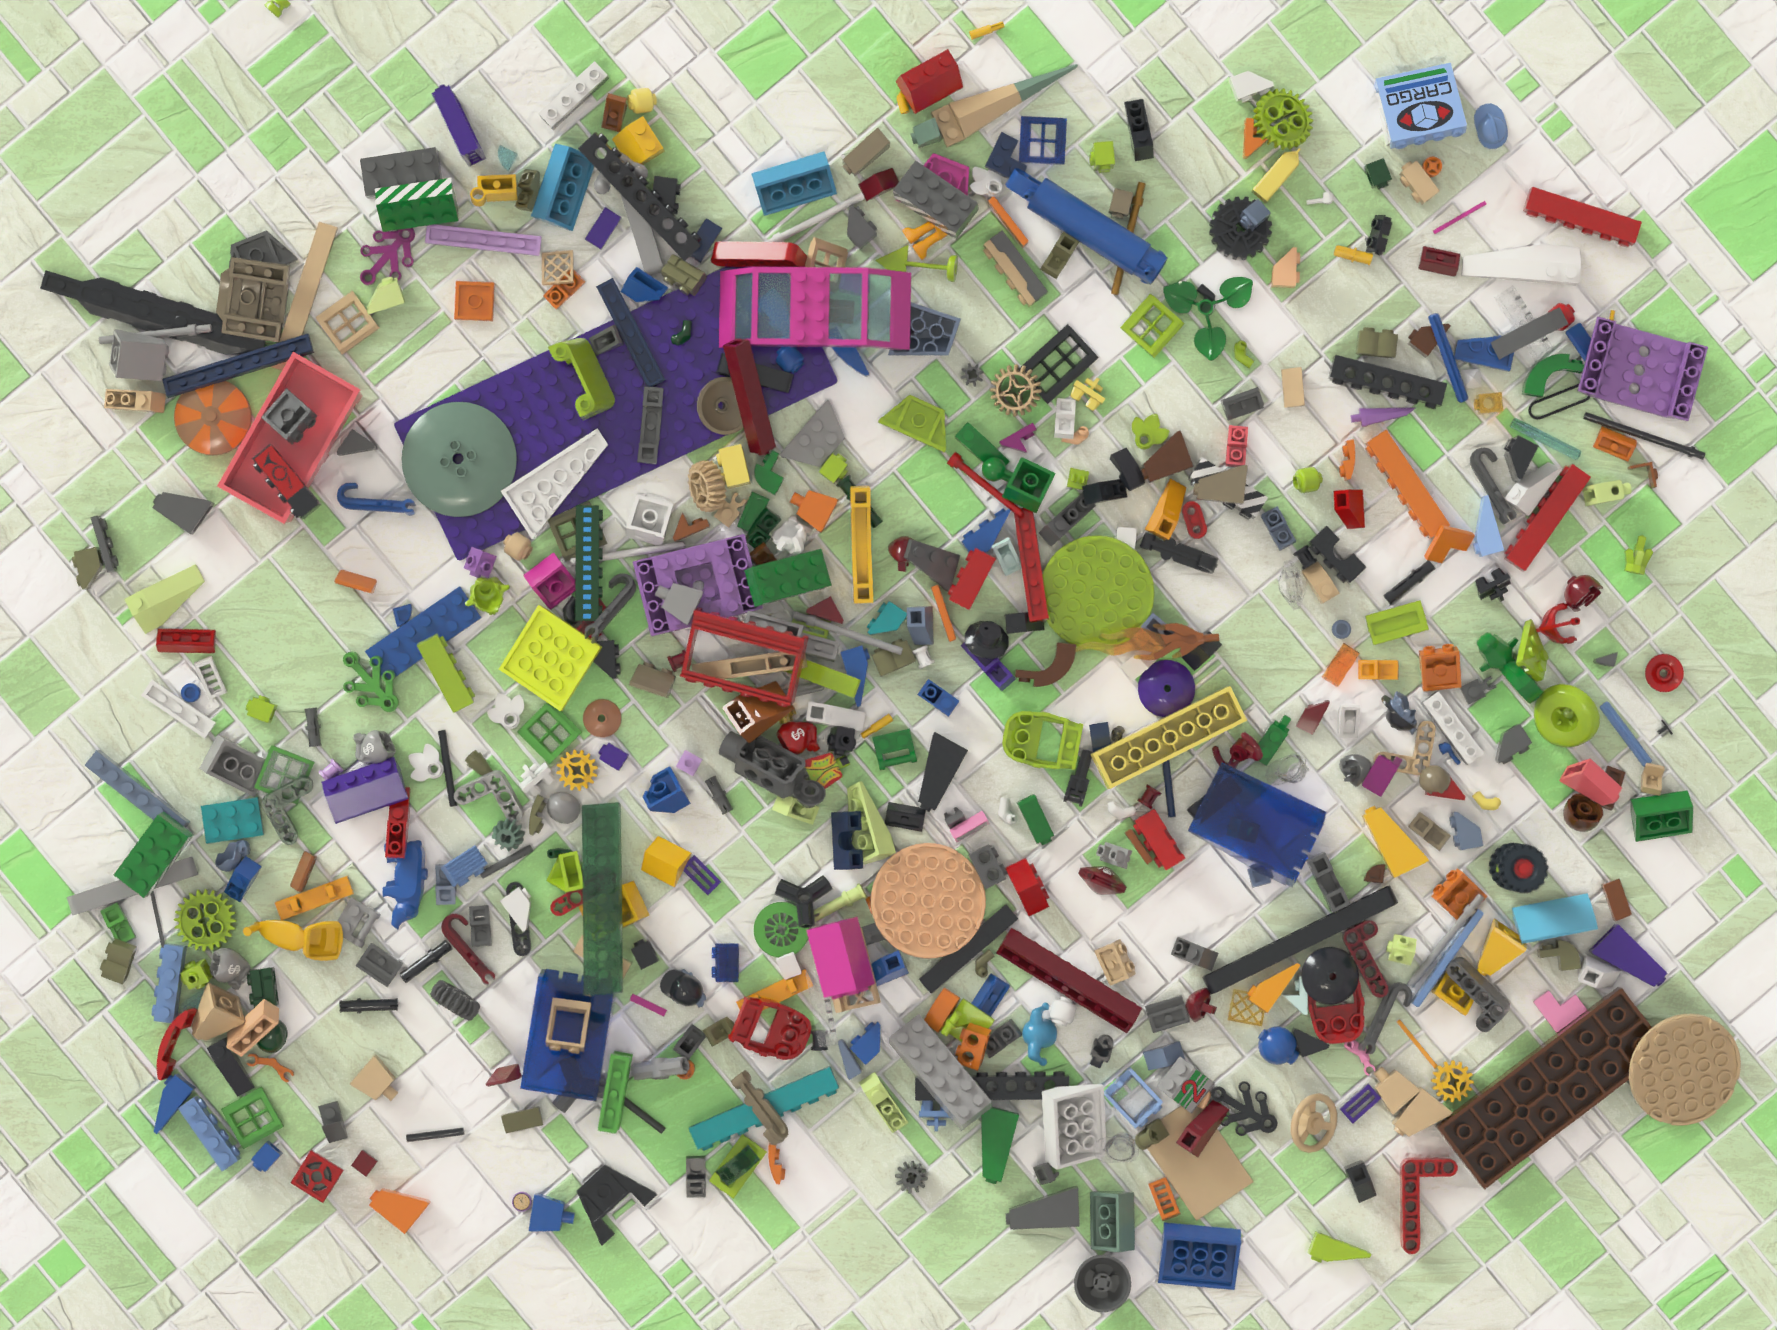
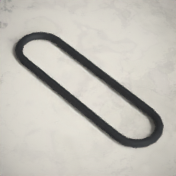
M1579 384L1532 402L1528 412L1533 419H1543L1586 402L1590 399V396L1540 417L1532 414L1531 408L1534 404L1579 387Z

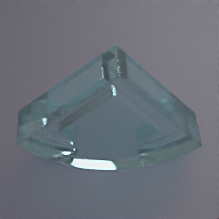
M500 145L498 149L499 161L509 171L518 154Z

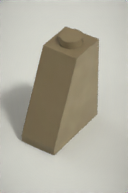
M876 128L842 159L844 163L842 167L849 175L851 173L854 176L858 175L890 148V141L879 128Z
M1242 465L1199 479L1198 484L1194 483L1193 495H1196V500L1244 504L1248 465Z

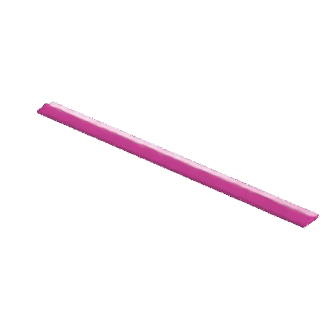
M1483 201L1433 230L1434 234L1487 205V203Z

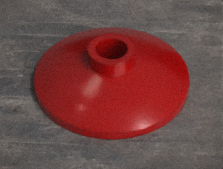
M1660 654L1653 657L1645 668L1647 683L1651 688L1659 692L1673 691L1683 680L1684 670L1681 662L1669 654ZM1662 669L1666 671L1665 677L1660 675Z

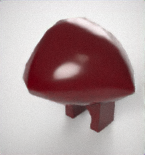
M901 536L888 545L889 554L898 562V571L906 572V566H909V561L904 558L908 541L912 539L908 536Z
M1201 988L1195 991L1186 1000L1187 1012L1193 1022L1204 1018L1206 1012L1210 1014H1215L1217 1007L1209 1004L1211 996L1208 988Z

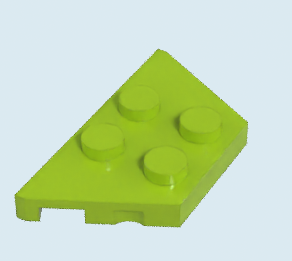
M908 395L878 420V423L939 451L944 453L946 451L945 410Z
M1530 619L1524 623L1516 664L1519 667L1524 665L1526 667L1524 669L1525 672L1538 682L1544 679L1548 654L1543 647L1538 632H1536L1533 620Z

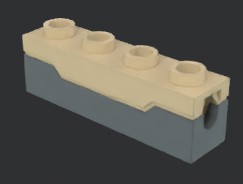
M1003 230L984 243L985 249L983 252L989 260L993 258L996 262V265H994L1000 275L1004 273L1008 279L1006 283L1011 290L1016 289L1019 293L1017 298L1023 305L1027 304L1030 307L1048 293Z

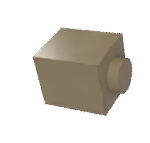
M1115 188L1108 213H1112V217L1118 219L1127 217L1133 192Z

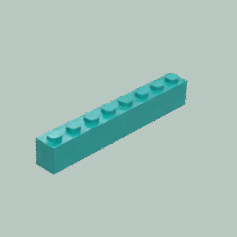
M828 1066L764 1094L763 1099H768L779 1116L783 1117V1112L788 1110L791 1113L801 1109V1105L806 1102L810 1105L819 1101L818 1097L822 1095L829 1097L836 1094V1089L839 1088L831 1066ZM743 1103L690 1126L688 1129L697 1150L701 1148L703 1151L714 1147L712 1143L719 1140L720 1143L726 1142L735 1133H738V1136L748 1132V1128L755 1125L756 1128L762 1126L763 1124L752 1111L753 1106H747Z

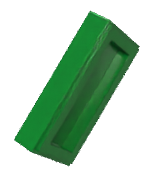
M752 492L737 527L749 531L757 517L767 507L770 499Z

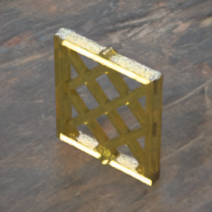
M1233 989L1228 1020L1262 1026L1265 1012L1258 1008L1259 1010L1253 1014L1250 1007L1254 1004L1247 1005L1244 1001L1249 995L1242 998L1239 994H1247L1248 991ZM1235 994L1240 998L1236 1003L1233 1002ZM1243 1002L1246 1008L1240 1011L1236 1005ZM1235 1007L1238 1013L1232 1017V1008ZM1248 1010L1251 1016L1245 1019L1242 1013ZM1261 1012V1020L1258 1021L1255 1015ZM1240 1015L1243 1020H1238L1234 1018ZM1253 1017L1256 1023L1249 1022L1248 1020Z

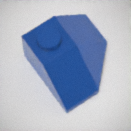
M670 766L653 775L650 781L651 786L643 795L649 811L675 813L691 804Z

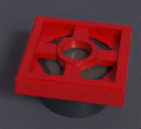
M311 1150L290 1183L324 1203L344 1169Z

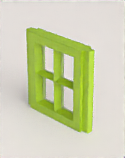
M1150 293L1120 329L1155 358L1185 323ZM1155 306L1161 311V314L1151 323L1145 315ZM1165 315L1172 323L1162 332L1155 325ZM1142 319L1149 327L1139 336L1132 329ZM1153 328L1160 336L1150 346L1143 339Z

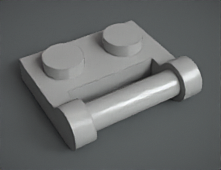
M351 897L338 919L342 926L343 938L362 948L365 943L363 941L375 920L379 919L381 914ZM367 913L369 917L356 938L353 936V933L363 915Z

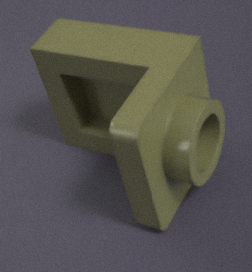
M725 1017L703 1030L712 1047L728 1038L733 1029L734 1022Z

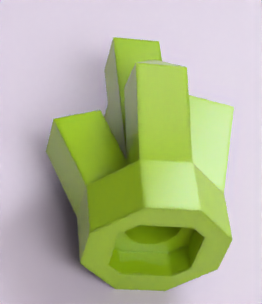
M1644 535L1638 536L1634 552L1629 548L1625 551L1626 565L1624 571L1644 575L1646 566L1653 554L1652 549H1646L1644 552L1646 541Z

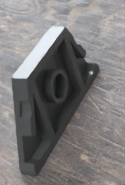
M267 230L231 244L230 254L231 257L284 265L298 260L291 251Z

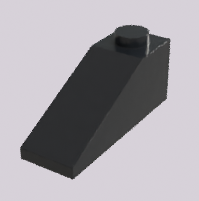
M226 1037L207 1047V1050L238 1097L255 1088L237 1054L226 1048Z

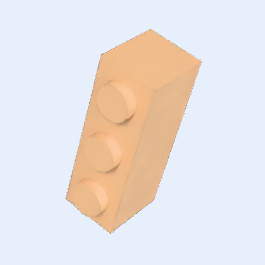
M265 999L244 1017L245 1022L242 1025L227 1032L226 1048L241 1057L279 1023V1008Z

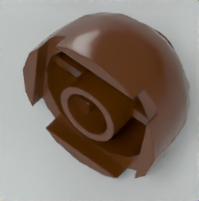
M1581 793L1574 794L1566 802L1563 816L1570 828L1579 832H1588L1599 824L1603 817V809L1600 804L1595 803Z

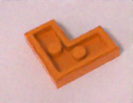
M1441 525L1424 557L1426 560L1443 563L1450 548L1467 551L1475 535L1473 532Z

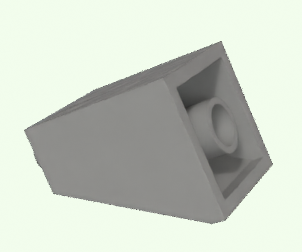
M114 329L109 366L116 378L162 381V376L166 374V364L164 362L165 357H168L169 346L161 338Z

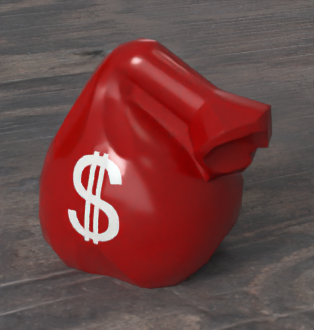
M803 721L786 722L777 731L776 735L782 747L796 755L803 753L805 749L809 752H816L820 749L817 742V727L812 723Z

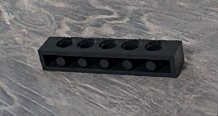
M1339 355L1333 357L1328 379H1331L1332 383L1337 385H1343V383L1351 384L1350 388L1362 390V388L1369 389V393L1380 395L1381 392L1386 393L1389 398L1399 400V397L1407 399L1406 402L1411 404L1425 403V407L1436 409V406H1442L1447 383ZM1347 368L1354 370V378L1346 377L1345 370ZM1365 373H1370L1373 376L1372 383L1364 381ZM1384 378H1389L1392 381L1390 388L1383 386L1382 380ZM1402 383L1410 385L1408 393L1401 390ZM1425 387L1428 389V397L1420 395V388Z

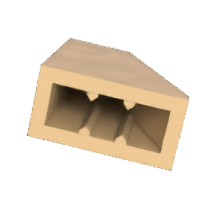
M1419 1087L1420 1092L1408 1101L1392 1124L1396 1126L1394 1130L1402 1137L1404 1134L1410 1137L1450 1116L1453 1112Z

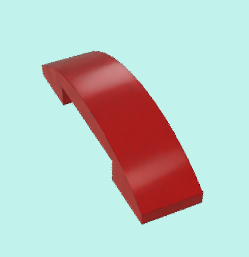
M196 1008L182 1012L166 1030L157 1056V1078L159 1080H165L172 1074L176 1064V1060L171 1058L172 1052L181 1030L191 1027L197 1012Z

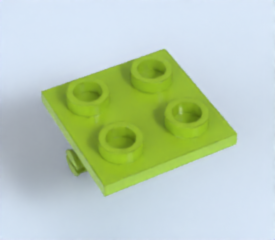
M963 998L950 1018L946 1020L941 1033L944 1036L950 1034L962 1042V1039H960L962 1029L967 1028L969 1023L989 1029L995 1019ZM970 1035L972 1039L978 1040L977 1036Z

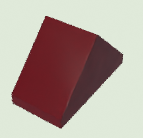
M893 168L875 173L859 183L858 186L867 202L894 189L899 180Z
M831 596L806 610L807 614L840 624L844 622Z

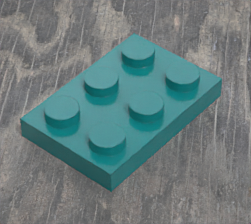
M259 797L201 806L206 844L264 835Z

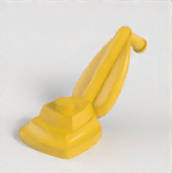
M265 920L261 922L256 921L253 925L243 929L245 936H250L252 933L259 931L265 939L280 948L290 951H298L302 948L303 954L307 958L320 961L338 959L343 943L342 926L338 921L315 923L303 930L298 924L293 922Z

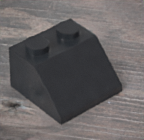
M1519 435L1508 439L1504 446V450H1506L1504 457L1514 482L1522 480L1539 447Z

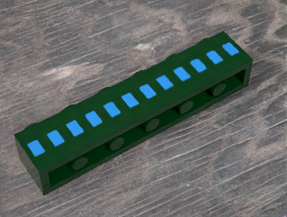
M576 505L575 621H596L602 614L599 598H602L603 588L599 586V579H603V567H599V559L603 560V548H599V540H603V529H599V521H603V510H599V505Z

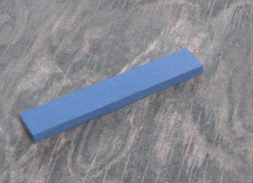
M1476 908V913L1466 921L1413 997L1411 1004L1420 1007L1480 921L1484 912Z

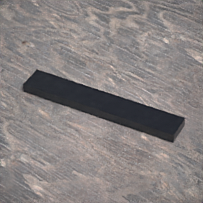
M1005 904L980 926L973 938L964 947L942 958L921 976L919 980L932 994L1016 922L1018 917Z

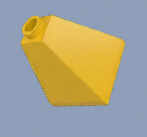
M1494 918L1477 963V971L1483 976H1487V974L1491 976L1524 953L1527 949V944H1522L1516 932Z

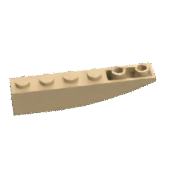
M774 652L692 664V670L720 679L793 670L796 655ZM806 653L804 656L802 668L807 667Z

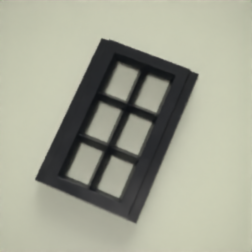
M1067 324L1022 366H1026L1025 373L1030 369L1033 370L1040 363L1045 367L1047 372L1037 381L1034 379L1035 383L1042 382L1049 374L1055 378L1057 382L1046 392L1040 385L1036 386V389L1042 390L1041 393H1038L1039 396L1049 404L1099 357ZM1071 337L1076 345L1065 355L1059 346L1067 338ZM1080 347L1086 356L1075 365L1068 357ZM1056 350L1062 358L1050 368L1044 359ZM1066 361L1072 368L1062 378H1059L1054 370L1062 362Z

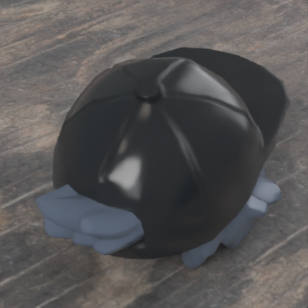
M1398 691L1395 692L1393 699L1386 695L1382 696L1381 700L1388 708L1386 720L1390 726L1398 731H1409L1413 735L1417 730L1416 710H1410L1407 696Z
M685 969L669 970L660 982L662 993L677 1004L686 1007L697 1005L698 1008L704 1006L706 996L703 992L702 984L693 976L692 972L688 973Z

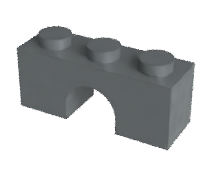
M1321 852L1307 859L1306 862L1330 911L1334 913L1350 905L1343 888L1333 872L1334 869L1326 853Z

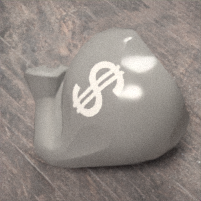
M373 730L367 735L361 733L353 735L356 743L355 757L359 762L366 764L382 763L388 758L393 757L396 753L395 746L389 734L385 731Z
M220 948L215 950L210 965L211 975L217 981L228 982L232 989L239 990L242 980L251 970L249 963L232 949Z

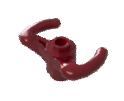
M1243 732L1241 738L1230 748L1231 758L1228 764L1223 760L1219 747H1212L1216 762L1226 773H1234L1237 765L1245 759L1251 758L1255 761H1260L1263 758L1259 744L1246 732Z

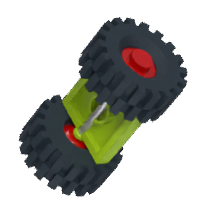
M1520 843L1503 844L1490 857L1492 859L1489 862V872L1492 875V879L1498 886L1506 890L1530 893L1533 890L1539 889V886L1543 885L1545 878L1548 877L1547 870H1549V865L1546 863L1547 859L1534 846Z

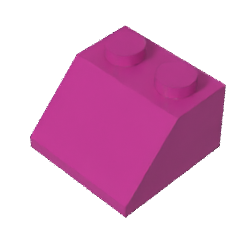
M554 552L523 575L531 588L550 610L575 592L574 577Z

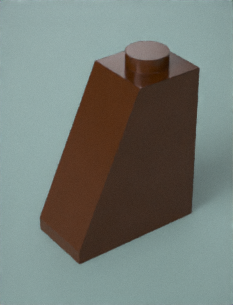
M1181 430L1177 431L1143 464L1141 473L1144 480L1148 479V482L1151 483L1194 467Z

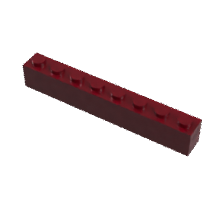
M1012 927L996 954L1126 1034L1135 1024L1142 1010V1007L1138 1006L1135 1002L1120 995V993L1107 987L1102 982L1094 979L1086 972L1081 971L1070 962L1055 955L1052 951L1047 950Z

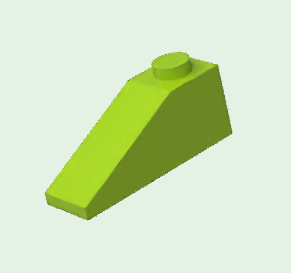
M1315 1231L1307 1252L1311 1255L1310 1259L1320 1263L1322 1260L1330 1262L1371 1257L1369 1251Z

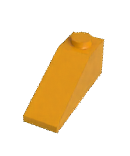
M1295 963L1258 983L1256 986L1252 985L1247 992L1249 995L1247 1000L1265 1013H1268L1301 965Z

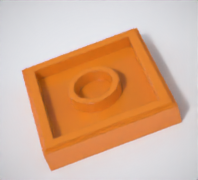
M456 281L454 319L493 321L495 283Z

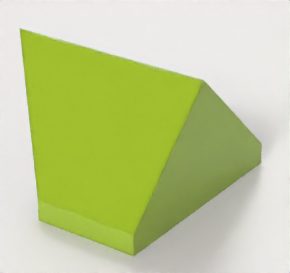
M578 851L558 855L546 881L566 893L585 889L584 873Z

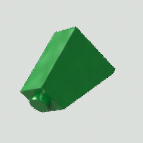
M1035 794L1016 802L1036 844L1041 843L1043 846L1051 842V837L1054 834Z

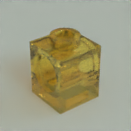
M1502 392L1478 394L1476 399H1474V410L1478 411V415L1503 412ZM1484 399H1490L1492 401L1493 405L1491 409H1487L1484 407Z

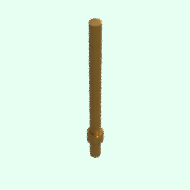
M1138 182L1135 196H1133L1131 202L1133 206L1127 229L1134 233L1139 209L1144 201L1142 197L1146 184ZM1118 266L1111 294L1114 295L1119 294L1124 270Z

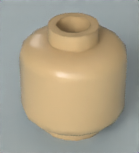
M518 532L507 535L503 542L505 545L504 552L517 561L527 559L533 549L531 547V540Z

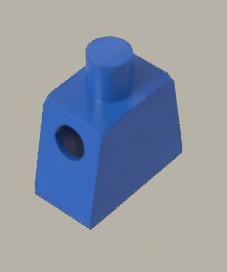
M535 1193L529 1231H560L562 1222L574 1223L575 1213L564 1211L565 1202Z

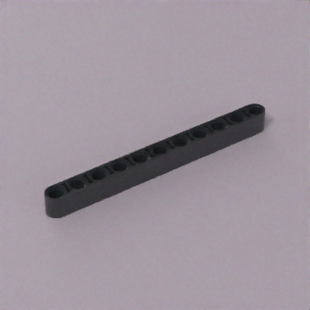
M1386 886L1202 978L1210 995L1215 994L1398 903L1391 886Z

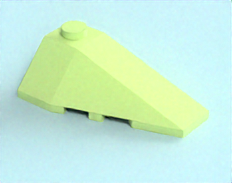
M195 564L124 600L133 617L146 634L162 626L205 580Z
M860 781L848 787V811H861L862 830L855 831L852 834V845L858 850L863 849V865L883 860L895 854L896 851L891 834L863 782Z

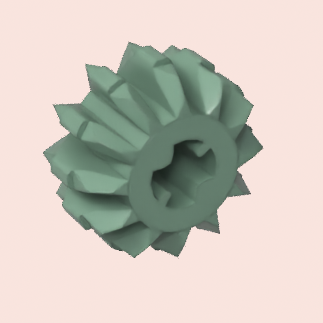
M508 818L505 821H498L497 825L492 829L494 832L492 839H495V845H501V850L506 847L508 852L512 848L516 850L524 841L525 831L521 830L522 824L516 825V819L512 822Z

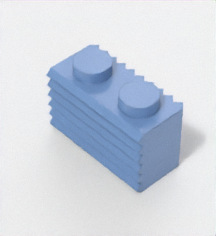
M474 845L442 866L441 870L453 887L456 885L461 887L469 882L468 877L474 874L477 877L485 871L484 867L488 863Z

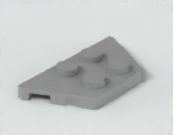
M829 400L822 405L781 452L780 456L782 458L821 467L842 443L845 437Z

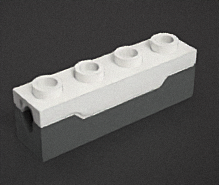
M594 61L538 114L554 130L609 79L608 75Z
M1439 691L1434 692L1421 702V705L1465 765L1471 764L1484 754Z

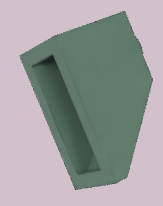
M935 118L914 126L913 133H910L913 144H917L918 148L940 142L941 139Z

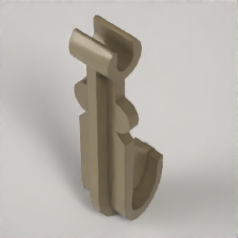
M744 1070L731 1080L732 1085L736 1089H741L745 1094V1104L753 1106L752 1111L766 1128L763 1135L772 1145L782 1143L788 1136V1127L768 1099H763L764 1091L760 1088L755 1089L750 1082V1074Z

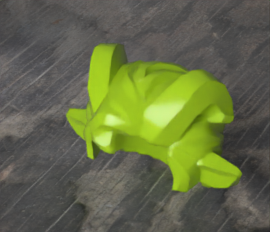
M497 577L478 578L475 584L470 587L471 596L465 602V605H475L479 610L489 613V615H495L504 600V592L510 588V585H504Z

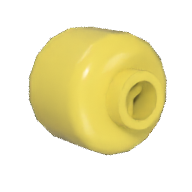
M649 88L633 89L630 95L627 96L628 107L635 114L651 112L654 105L657 104L655 93L652 94Z

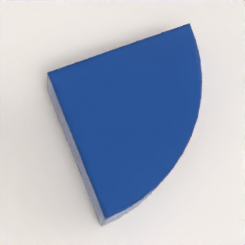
M412 604L393 608L397 627L404 625L410 619Z

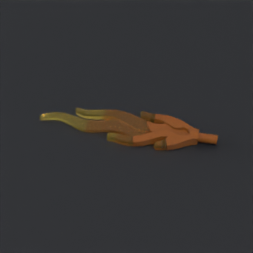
M1179 623L1153 624V627L1156 629L1173 631L1174 634L1164 635L1144 628L1133 627L1113 634H1100L1102 638L1108 640L1123 637L1130 639L1124 643L1113 645L1087 642L1077 647L1075 652L1084 649H1094L1116 656L1130 651L1143 650L1151 652V654L1135 655L1133 658L1156 660L1164 657L1174 649L1180 648L1177 653L1172 655V658L1175 659L1188 654L1197 646L1204 644V642L1219 641V634L1203 635V633Z

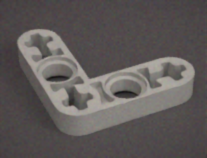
M494 770L458 787L454 793V800L460 805H465L492 792L505 817L510 822L515 819L518 822L524 814L521 803L506 776L500 770ZM494 776L500 778L499 784L497 781H492ZM475 784H483L485 790L478 792L475 789ZM471 790V793L466 798L459 796L461 792L465 794ZM500 793H509L510 800H503ZM512 808L514 811H518L517 816L515 814L511 815Z

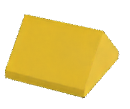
M657 836L644 853L641 870L675 887L692 853Z
M1447 971L1444 972L1431 993L1464 1016L1468 1014L1474 1002L1449 977Z

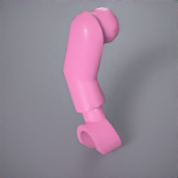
M1356 1040L1345 1042L1344 1047L1359 1056L1361 1063L1365 1066L1364 1073L1370 1076L1366 1071L1368 1066H1371L1376 1071L1375 1066L1369 1061L1370 1057L1366 1054V1048L1365 1051L1359 1050V1042Z

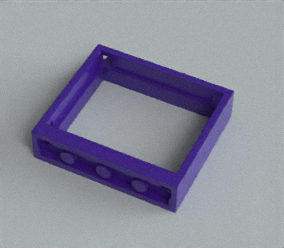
M440 85L434 89L435 92L432 95L460 155L469 167L485 160L486 157L456 94L449 85Z

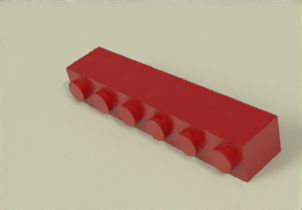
M1533 186L1529 189L1523 211L1527 212L1526 215L1538 218L1540 216L1545 218L1546 222L1552 224L1559 222L1563 224V227L1571 230L1578 228L1582 230L1581 233L1590 236L1596 234L1600 236V239L1609 242L1612 239L1618 241V245L1623 247L1635 244L1642 224L1641 221Z
M1574 464L1568 467L1564 466L1559 474L1561 476L1559 481L1552 483L1548 489L1550 493L1547 498L1543 497L1538 503V511L1535 514L1531 513L1526 520L1528 523L1526 528L1519 530L1515 536L1517 540L1514 545L1510 544L1504 552L1506 554L1504 559L1522 572L1527 570L1591 478V476Z

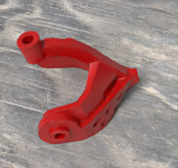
M1557 604L1558 606L1552 607L1545 613L1536 632L1542 633L1555 643H1574V641H1577L1575 636L1563 638L1557 628L1570 624L1573 626L1580 624V619L1575 617L1570 621L1555 624L1557 612L1568 609V604Z

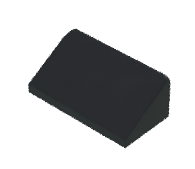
M888 802L885 825L922 832L926 810L920 807Z

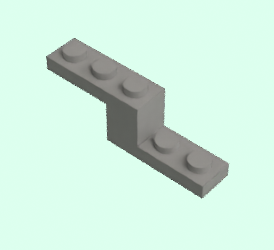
M751 611L747 612L744 623L752 621L756 623V626L763 628L771 626L774 627L775 631L782 633L790 631L793 632L794 636L801 638L807 635L809 638L805 651L806 655L831 662L835 661L840 642L802 633L804 625Z

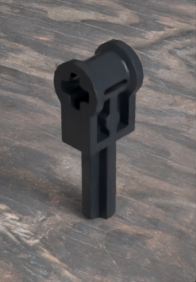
M1082 750L1076 773L1070 776L1063 802L1070 801L1082 807L1090 781L1086 779L1092 759L1090 754L1093 752Z

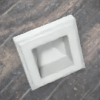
M1480 368L1460 370L1465 389L1482 387Z

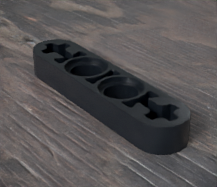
M519 882L510 883L506 888V894H510V889L513 888V885L522 889L524 888L523 885ZM509 914L514 952L519 956H526L531 951L529 923L528 929L523 934H518L515 931L517 923ZM527 935V939H523V944L527 945L528 949H525V953H522L521 950L517 949V946H520V940L516 941V937Z

